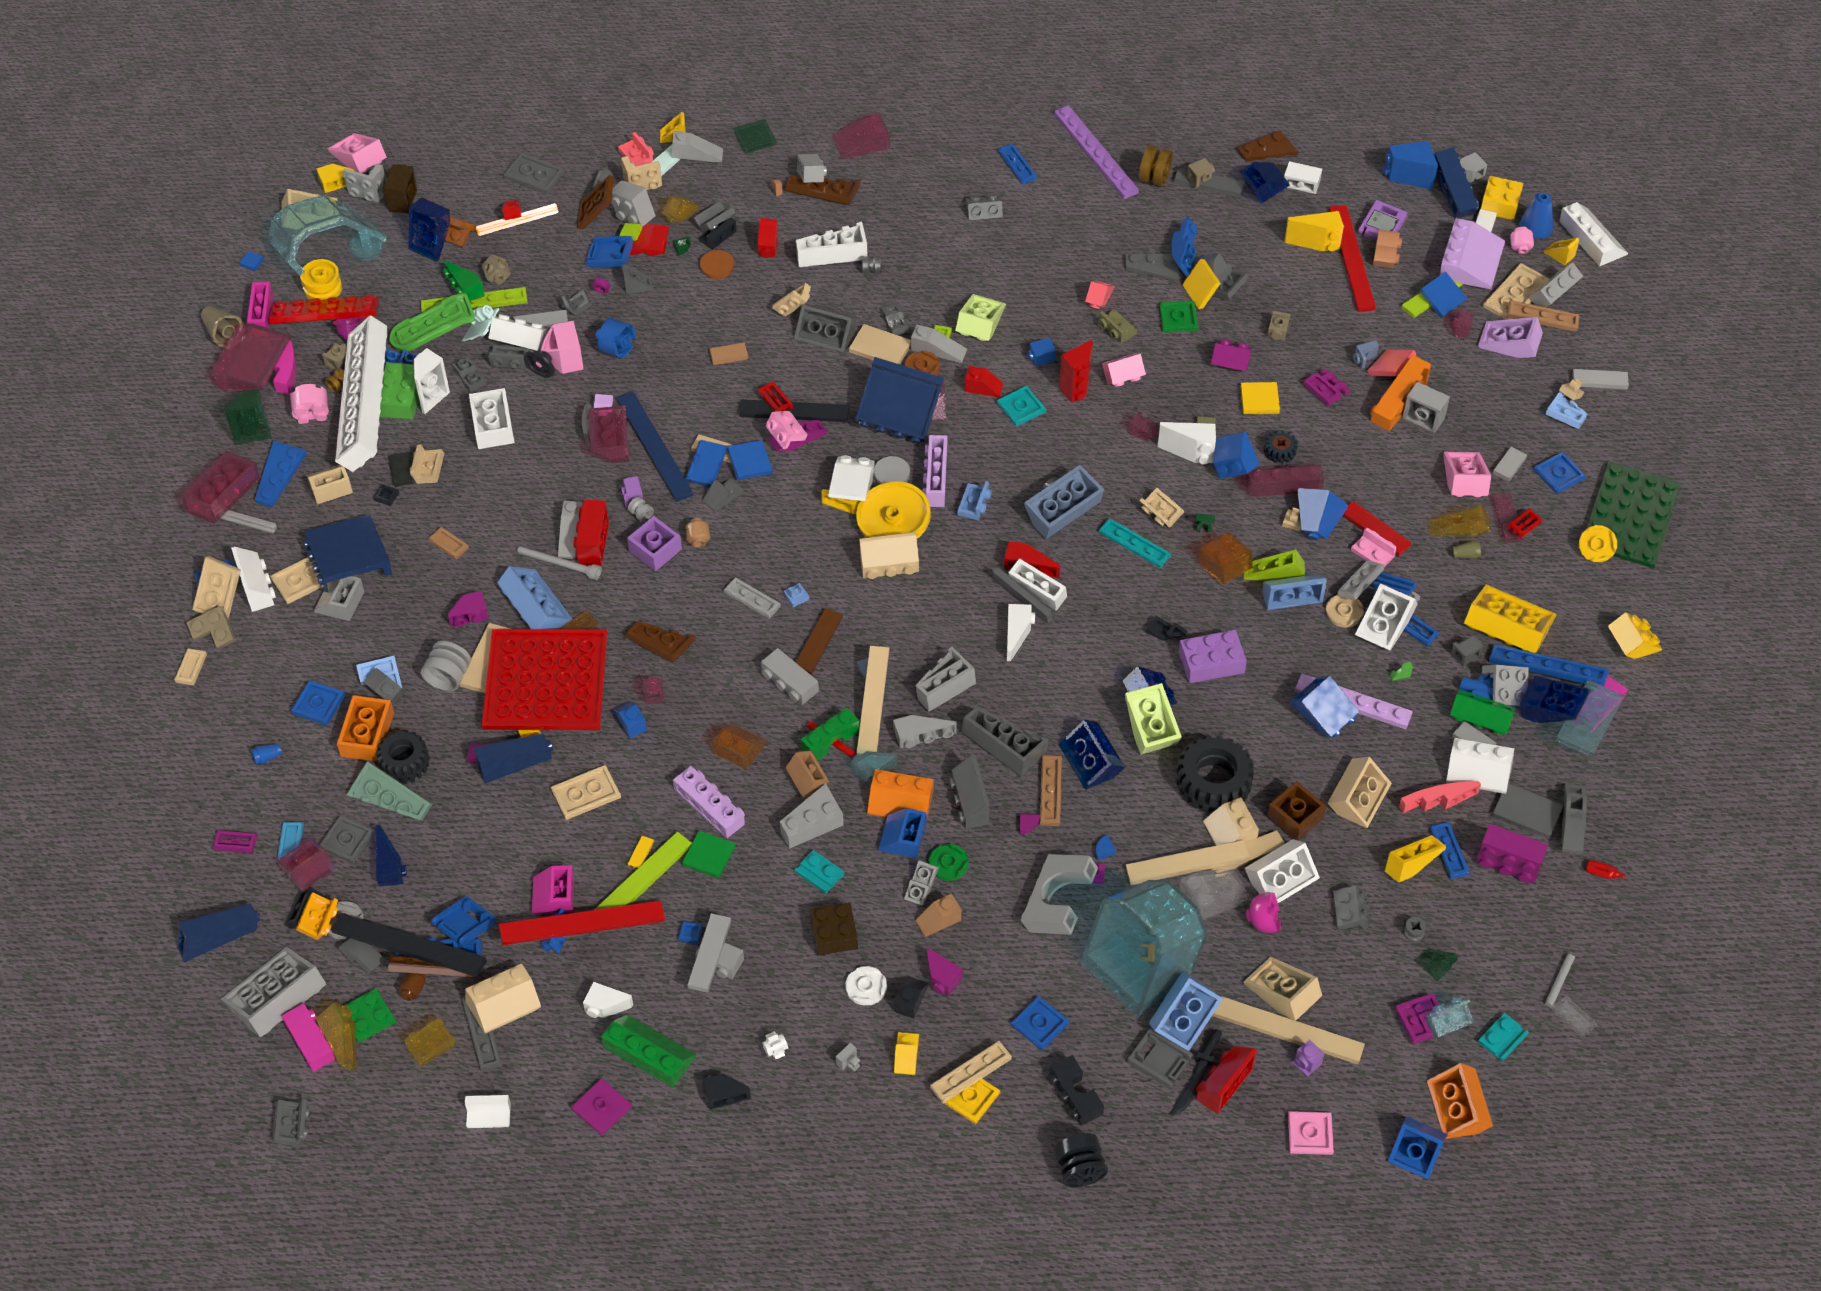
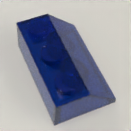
M1084 719L1058 744L1085 790L1114 779L1125 768L1098 722Z

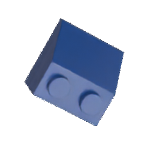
M1246 431L1216 438L1213 464L1220 479L1248 474L1260 464Z
M1407 1116L1388 1162L1425 1179H1429L1447 1134Z

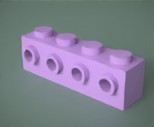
M929 435V445H925V456H928V459H924V470H927V473H924L923 484L927 486L923 488V493L926 495L930 507H945L947 436Z
M690 766L673 779L674 789L726 838L745 825V814L742 809L735 807L727 795H722L714 783H709L700 770L696 771Z

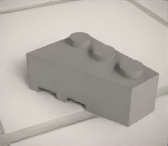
M826 783L780 821L781 834L789 849L844 825L843 813Z

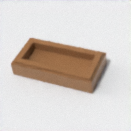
M745 342L710 348L713 365L748 359Z
M442 527L428 538L430 543L456 560L469 548L468 544Z

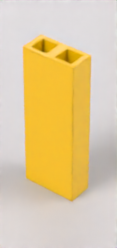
M641 836L628 862V866L631 865L633 868H639L644 863L654 843V839Z

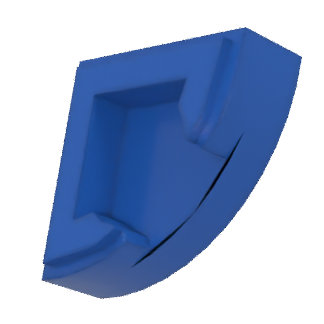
M1108 835L1101 838L1096 846L1097 861L1116 854V850Z

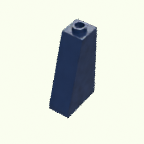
M543 734L474 748L478 768L485 784L552 758L551 751H553L550 740H546Z
M251 903L180 922L177 948L183 962L257 930V923L260 921L258 911L254 910Z

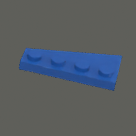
M273 440L255 497L256 503L273 508L307 455L306 450Z

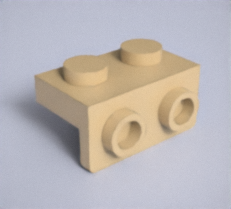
M804 283L774 303L772 308L783 316L789 315L807 302L810 297L809 291L811 287Z
M421 444L417 445L416 452L413 454L414 460L410 467V475L417 484L438 482L444 458L443 450H424Z
M1158 488L1146 500L1143 498L1139 500L1143 505L1141 508L1148 515L1154 514L1156 516L1154 519L1161 526L1165 524L1171 527L1184 513L1182 508Z

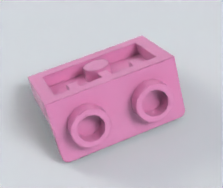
M1366 528L1363 536L1351 547V551L1366 561L1381 563L1385 567L1395 557L1396 546L1379 536L1375 531Z

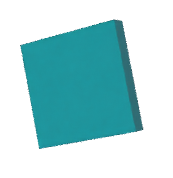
M1024 386L996 400L997 405L1016 427L1046 412V408L1028 386Z

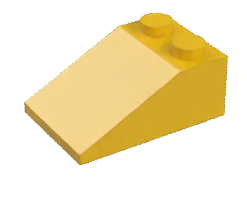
M1339 211L1288 217L1285 243L1319 251H1335L1340 249L1344 225Z

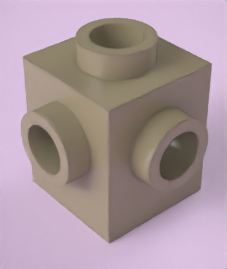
M491 254L482 264L485 278L491 283L500 285L511 274L506 260Z

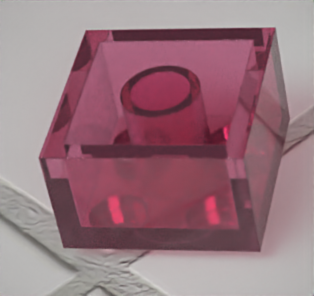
M311 838L277 860L288 880L301 891L313 887L315 882L329 876L331 871L336 869L325 849Z

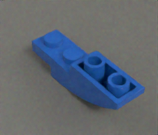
M1189 217L1183 219L1180 231L1174 232L1171 245L1173 258L1186 276L1190 274L1196 255V249L1193 244L1198 230L1195 223Z

